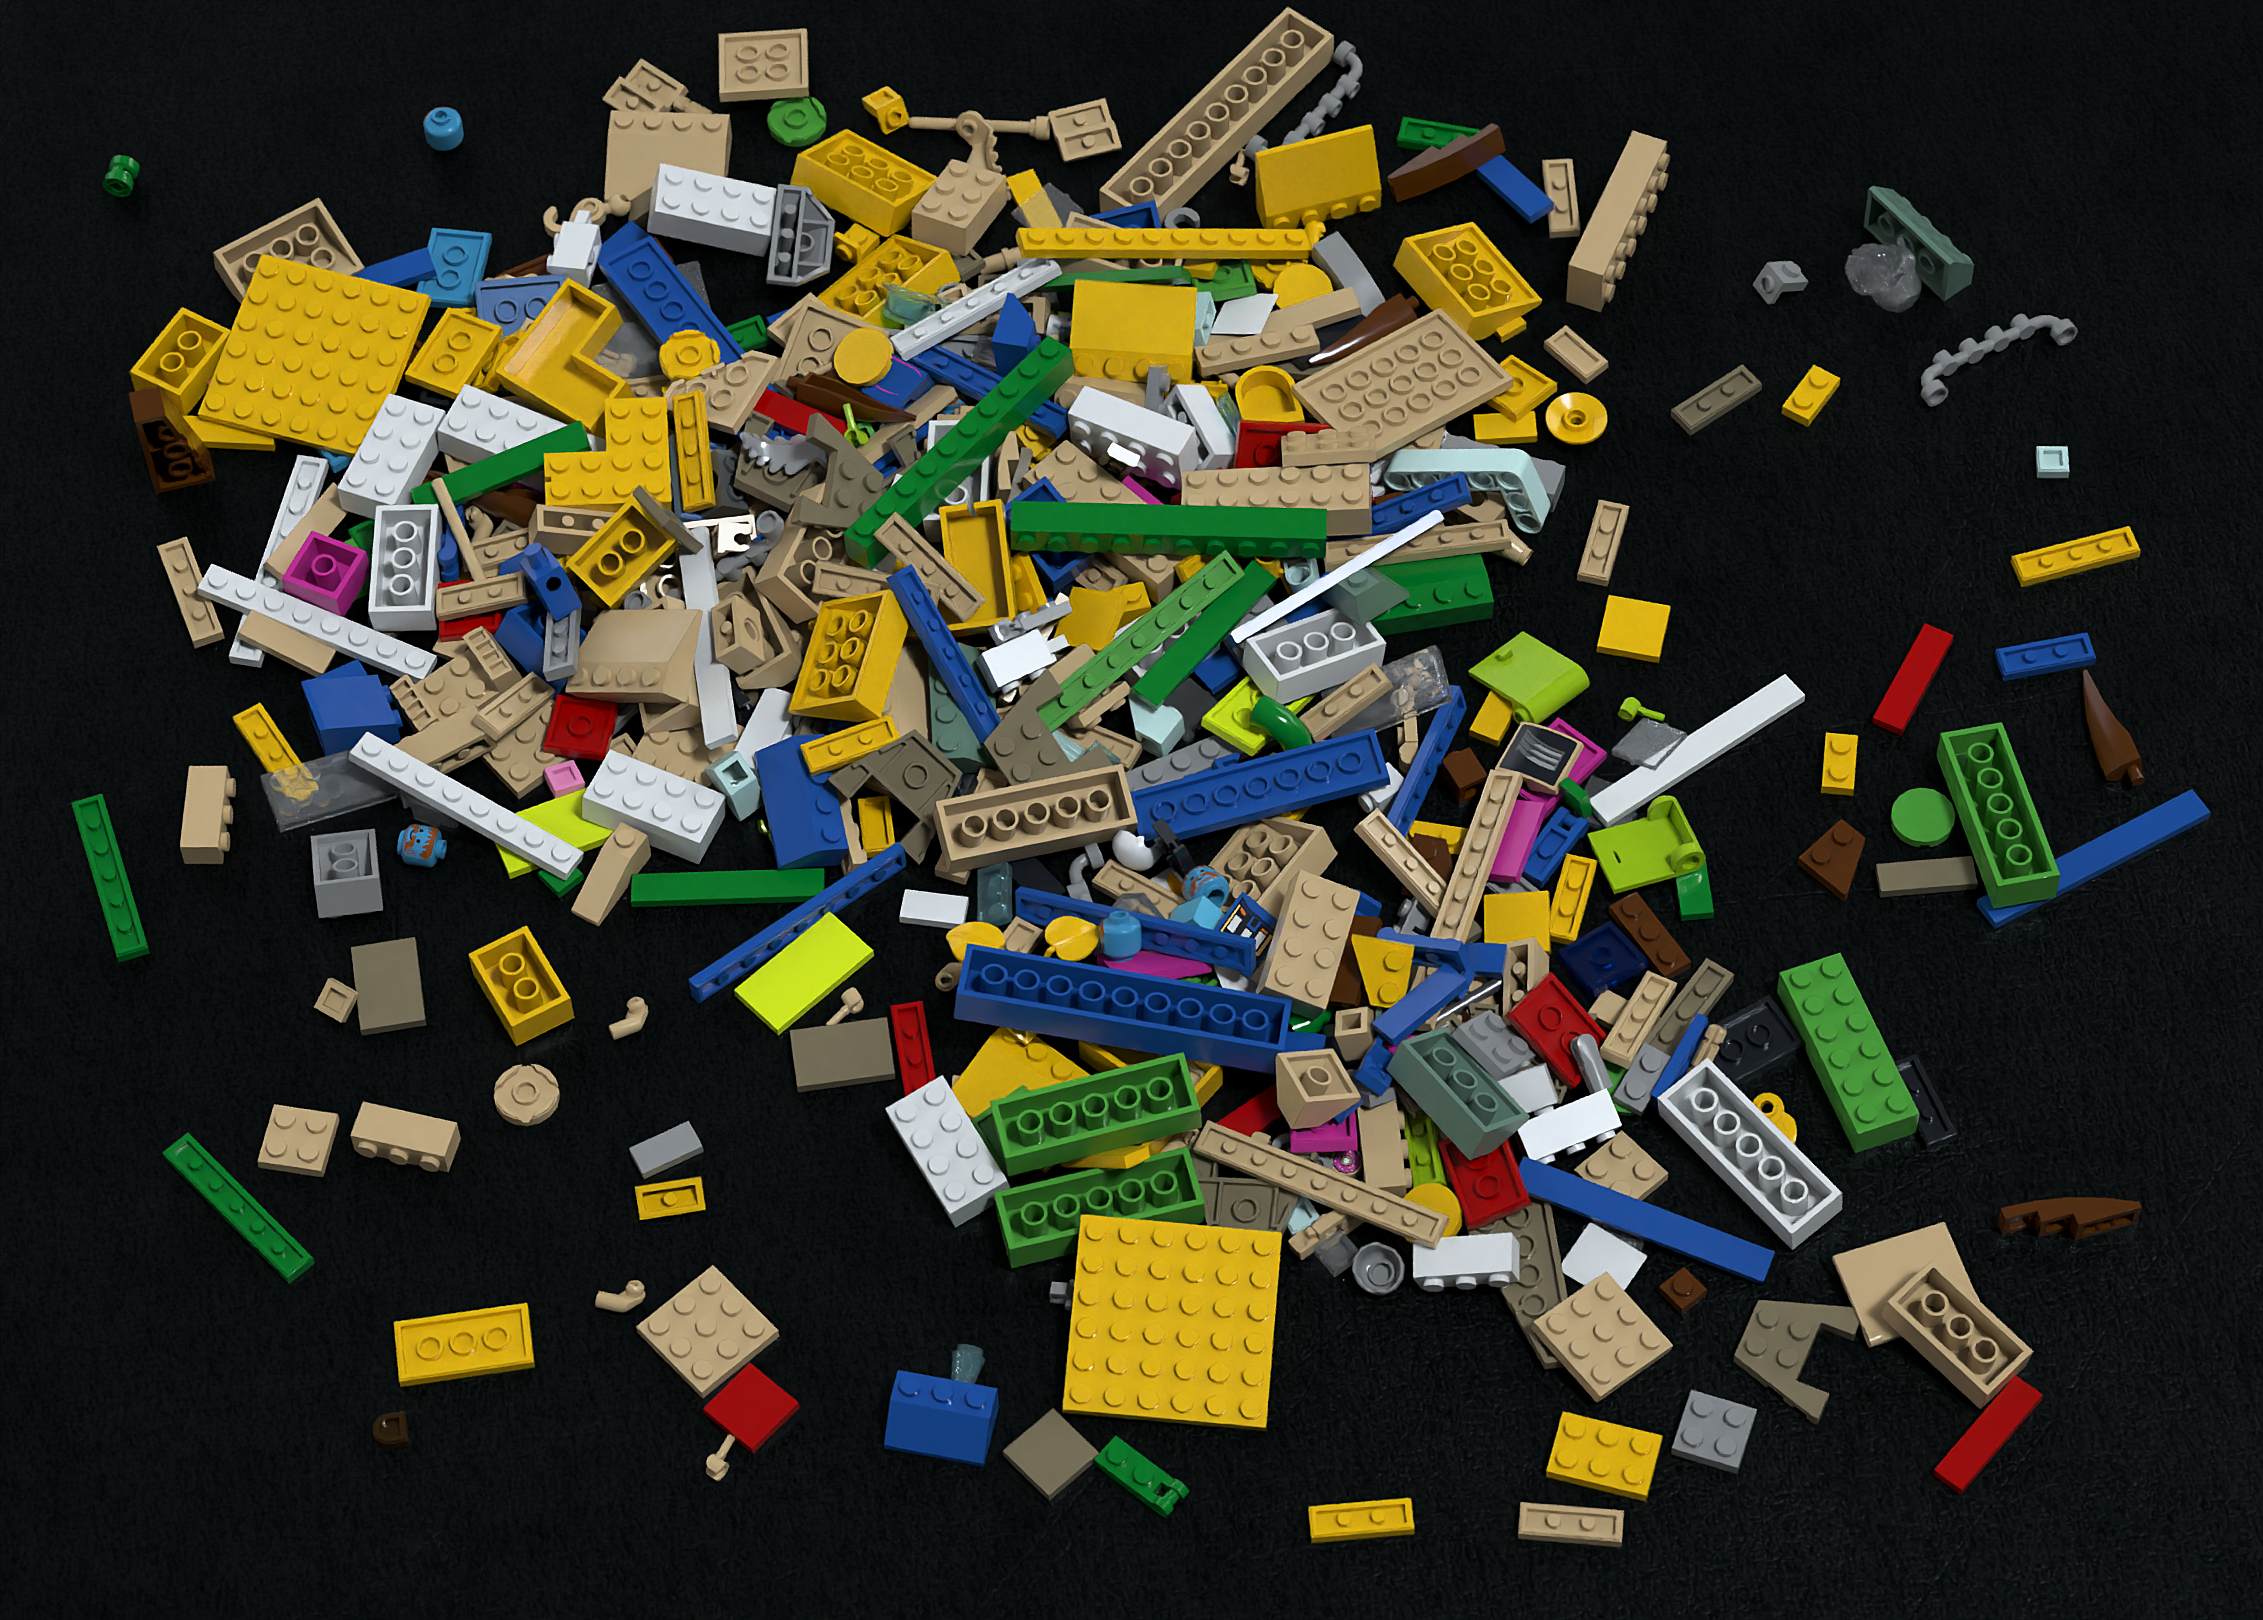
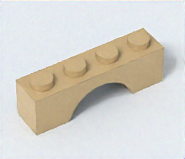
M1365 985L1358 1008H1343V1010L1336 1011L1335 1038L1345 1061L1363 1059L1375 1039V1030L1372 1022L1375 1021V1006L1370 1005Z

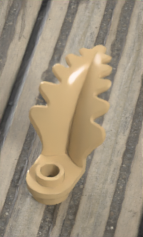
M968 111L959 115L955 123L956 130L973 148L966 163L995 173H1001L1002 167L995 164L998 159V153L993 151L997 138L993 136L994 128L975 111ZM966 125L972 126L973 129L968 128ZM1006 185V201H1010L1012 197L1008 185Z

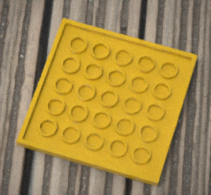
M261 254L198 411L199 417L219 424L354 458L389 393L393 395L396 393L432 301L430 296Z
M1081 1214L1062 1413L1266 1431L1282 1232Z

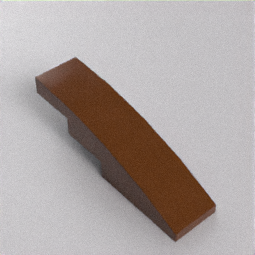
M1491 123L1471 138L1460 135L1440 150L1431 146L1387 176L1394 201L1400 202L1452 182L1505 152L1506 149L1500 127Z
M2067 1197L2037 1200L2001 1208L1998 1226L2002 1235L2034 1226L2038 1238L2070 1229L2074 1240L2137 1224L2142 1207L2140 1202L2111 1198Z

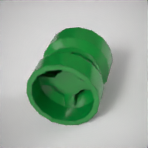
M114 156L109 165L110 172L106 174L103 181L105 190L115 196H129L134 186L133 180L136 179L140 170L139 164L127 156Z

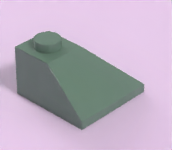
M1372 566L1364 567L1351 573L1322 594V600L1360 626L1410 597L1408 590Z

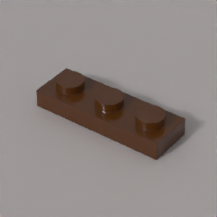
M1636 891L1609 906V914L1657 975L1670 980L1691 968L1690 959Z

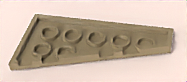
M1529 1196L1532 1202L1531 1206L1472 1231L1469 1229L1463 1214L1462 1226L1468 1236L1513 1233L1519 1242V1282H1510L1508 1286L1498 1287L1544 1369L1565 1367L1530 1328L1536 1319L1568 1298L1551 1204Z

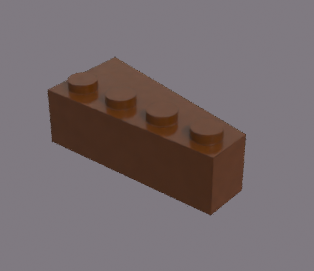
M160 386L143 388L129 393L135 425L155 494L215 481L210 451Z

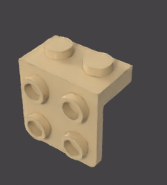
M1080 644L1048 669L1057 683L1060 684L1095 654L1088 644ZM1126 681L1113 682L1067 719L1066 723L1070 729L1085 727L1088 730L1102 720L1101 714L1108 709L1110 712L1114 711L1126 702L1124 697L1132 692Z

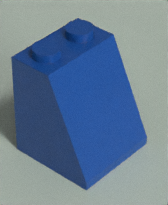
M378 675L311 679L301 682L311 721L329 765L349 759L350 751L366 732L389 744L401 741L398 728L403 727L401 717L397 709L391 710L389 704L393 703L390 689L388 685H381Z

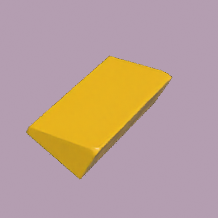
M701 1176L635 1186L640 1220L706 1210Z

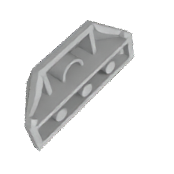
M778 184L767 284L799 286L830 272L835 220L813 196L814 193L809 187Z

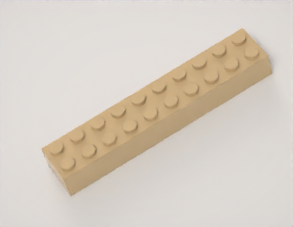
M1287 7L1099 189L1100 212L1103 213L1155 200L1162 227L1165 224L1166 215L1171 210L1182 207L1332 60L1334 54V35Z

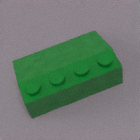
M1481 553L1372 566L1410 593L1409 598L1370 620V623L1381 636L1492 618L1494 600Z

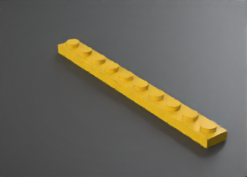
M1018 228L1015 236L1022 258L1309 259L1312 251L1304 229Z

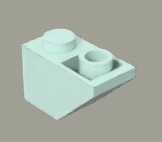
M1130 692L1128 700L1136 741L1143 744L1144 750L1159 758L1168 755L1185 733L1183 716L1177 709L1171 706L1165 707L1161 705L1156 711L1134 693Z
M728 751L704 768L717 790L726 795V803L738 821L741 822L764 805L757 777L739 751Z

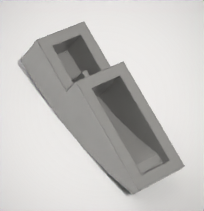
M1338 231L1313 245V261L1328 276L1333 291L1352 286L1364 316L1367 317L1378 305L1385 302L1371 275Z

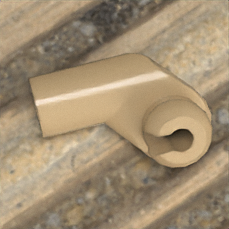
M1198 1129L1175 1134L1159 1153L1188 1147L1189 1149V1144L1196 1143L1201 1132Z

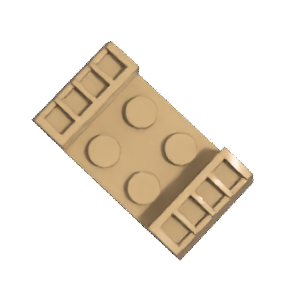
M483 626L462 636L469 649L415 685L408 674H405L389 687L394 704L415 734L428 728L430 724L441 721L455 714L459 709L474 703L481 711L523 679L494 636Z

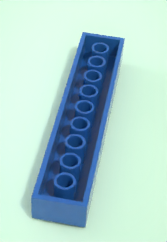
M967 943L956 993L954 1018L1167 1056L1184 1052L1185 1059L1276 1075L1275 1058L1278 1053H1284L1292 1000Z

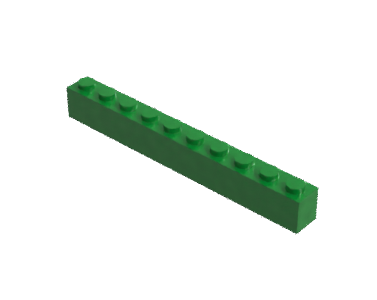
M1048 335L843 533L847 556L868 570H872L891 551L873 534L895 512L913 528L917 527L926 516L1005 441L1010 431H1015L1075 373L1072 350Z
M1012 501L1011 550L1025 552L1034 550L1085 553L1112 552L1117 554L1146 553L1149 555L1178 554L1182 556L1190 554L1217 556L1223 550H1227L1230 556L1325 558L1327 509Z

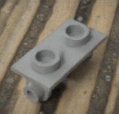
M1415 896L1411 900L1406 898L1397 912V916L1401 918L1398 924H1394L1391 928L1400 934L1419 935L1413 929L1423 934L1433 916Z

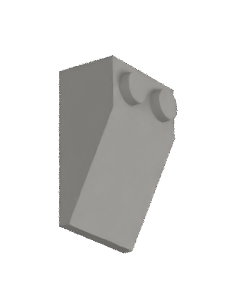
M375 828L311 836L314 887L319 918L328 917L335 919L343 915L358 913L368 915L375 911H383Z

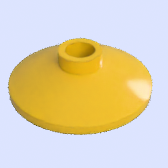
M1577 392L1567 393L1559 396L1549 405L1546 412V425L1550 433L1562 442L1575 445L1586 444L1596 440L1604 432L1607 426V412L1603 404L1591 395Z

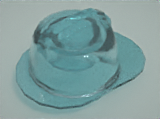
M888 282L881 283L887 289L883 315L901 324L914 325L925 319L934 304L950 305L953 303L952 300L944 297L911 291Z

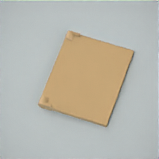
M1945 1222L1832 1257L1869 1347L1902 1337L1881 1317L1887 1301L1932 1259L1936 1260L1979 1300Z

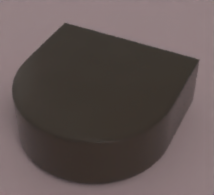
M405 1411L384 1414L375 1421L373 1435L379 1446L385 1449L410 1446Z

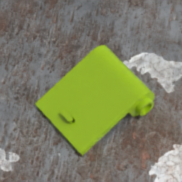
M1524 631L1468 671L1470 677L1512 702L1513 718L1518 725L1522 721L1540 724L1590 685L1587 674L1577 663Z
M1659 796L1655 798L1648 807L1646 818L1587 834V839L1614 894L1692 873L1701 868L1706 860L1705 854L1677 799L1673 796Z

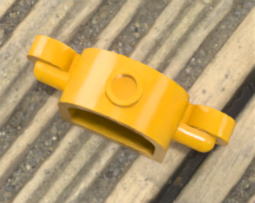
M1257 365L1246 371L1238 379L1235 387L1234 408L1230 407L1229 411V407H1217L1230 431L1233 430L1236 423L1238 424L1236 420L1240 419L1236 417L1239 414L1243 420L1305 423L1304 415L1309 418H1315L1292 393V385L1295 384L1293 378L1286 371L1274 366Z

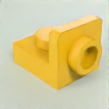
M888 86L862 98L864 108L878 119L883 133L888 134L908 124L909 117L902 97Z
M855 222L844 235L839 232L833 235L834 252L841 260L857 265L880 244V236Z

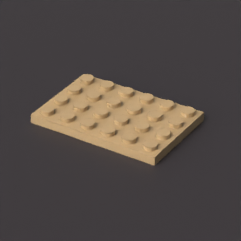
M1438 308L1292 385V393L1321 424H1329L1330 429H1335L1337 432H1349L1354 427H1366L1368 430H1374L1376 460L1512 388L1513 378L1441 308ZM1374 461L1360 462V463H1369V464H1370V463H1372V462H1374Z

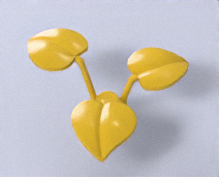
M1073 916L1056 918L1048 924L1045 930V940L1051 947L1046 950L1044 957L1050 958L1056 951L1057 957L1061 960L1077 962L1086 958L1100 941L1099 927ZM986 922L964 923L953 928L946 935V940L950 945L953 955L962 964L967 943L1001 949L1005 944L1003 933L994 925ZM1007 1028L1025 1045H1028L1038 1034Z

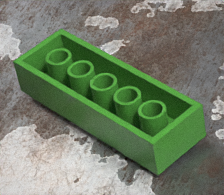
M2003 723L1940 733L1937 759L1993 909L2055 898L2060 872Z
M1841 953L1780 972L1777 993L1795 1030L1805 1042V1051L1854 1152L1858 1153L1916 1133L1919 1112Z
M1184 1052L990 1101L992 1117L1008 1176L1202 1127L1200 1106Z
M1188 1147L1150 1155L1148 1160L1128 1169L1095 1168L994 1192L995 1211L1011 1268L1077 1253L1081 1214L1194 1225L1205 1222V1203Z

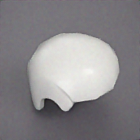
M1120 830L1112 839V849L1117 860L1131 870L1146 871L1163 854L1156 844L1147 848L1144 845V836L1136 837L1128 831Z

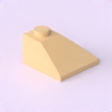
M1333 1048L1278 1053L1275 1058L1277 1105L1291 1129L1319 1127L1359 1102L1361 1098Z

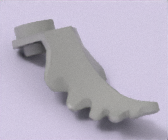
M745 431L740 433L744 449H749V457L751 459L758 457L756 464L761 467L769 462V471L772 473L785 467L786 474L792 475L811 461H818L824 469H828L830 453L807 442L804 435L797 434L792 436L790 440L776 436L774 441H772L765 435L761 436L760 439L755 433L752 435Z

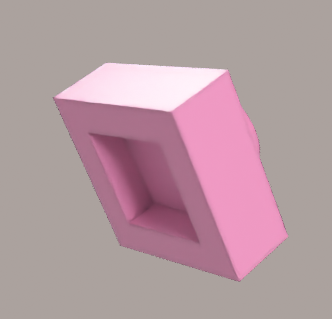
M574 760L544 768V778L555 799L585 788V781Z

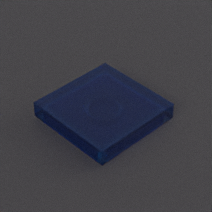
M1612 921L1607 922L1557 951L1558 959L1594 997L1601 995L1649 967L1648 959Z

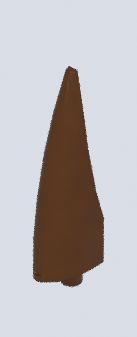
M1399 293L1378 305L1346 335L1312 357L1308 364L1314 365L1343 359L1418 319L1413 310L1419 306L1418 299L1415 296L1405 299Z
M809 372L803 379L789 376L786 382L787 388L797 391V402L838 419L846 420L843 405L850 403L855 421L893 423L917 420L916 415L873 399L837 379Z
M438 471L433 472V476L436 478L447 475ZM505 487L469 500L470 503L491 515L522 528H528L529 521L537 504L546 505L545 495L527 489Z
M2085 669L2083 671L2085 713L2091 741L2101 770L2106 780L2120 781L2130 778L2134 786L2140 785L2145 779L2142 775V763L2138 750L2129 732L2110 711L2089 672Z

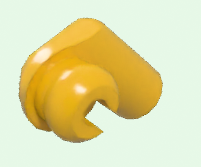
M1316 220L1308 222L1304 227L1312 250L1310 254L1312 259L1313 245L1319 241V238L1323 237L1322 232L1326 231L1325 225Z

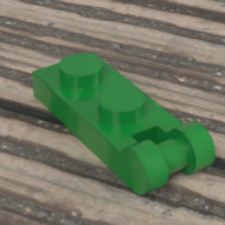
M1117 1436L1094 1459V1465L1162 1517H1167L1174 1510L1173 1505L1176 1501H1182L1189 1493L1188 1488L1181 1481L1170 1477ZM1161 1488L1167 1491L1163 1496L1157 1495Z

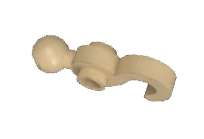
M614 194L607 203H602L595 198H586L576 205L568 222H574L578 210L590 211L592 224L601 226L608 214L617 217H623L628 214L631 202L624 194ZM550 207L543 217L544 225L548 235L555 238V234L560 233L562 225L555 223L558 218L556 207Z

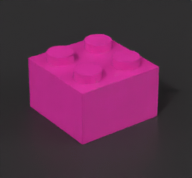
M311 531L282 577V582L287 595L344 617L369 577L371 567L366 551Z

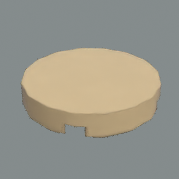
M522 1064L513 1066L500 1076L494 1089L497 1111L505 1120L514 1125L530 1126L541 1123L553 1114L558 1107L560 1098L556 1078L548 1069L536 1064H531V1066H522Z

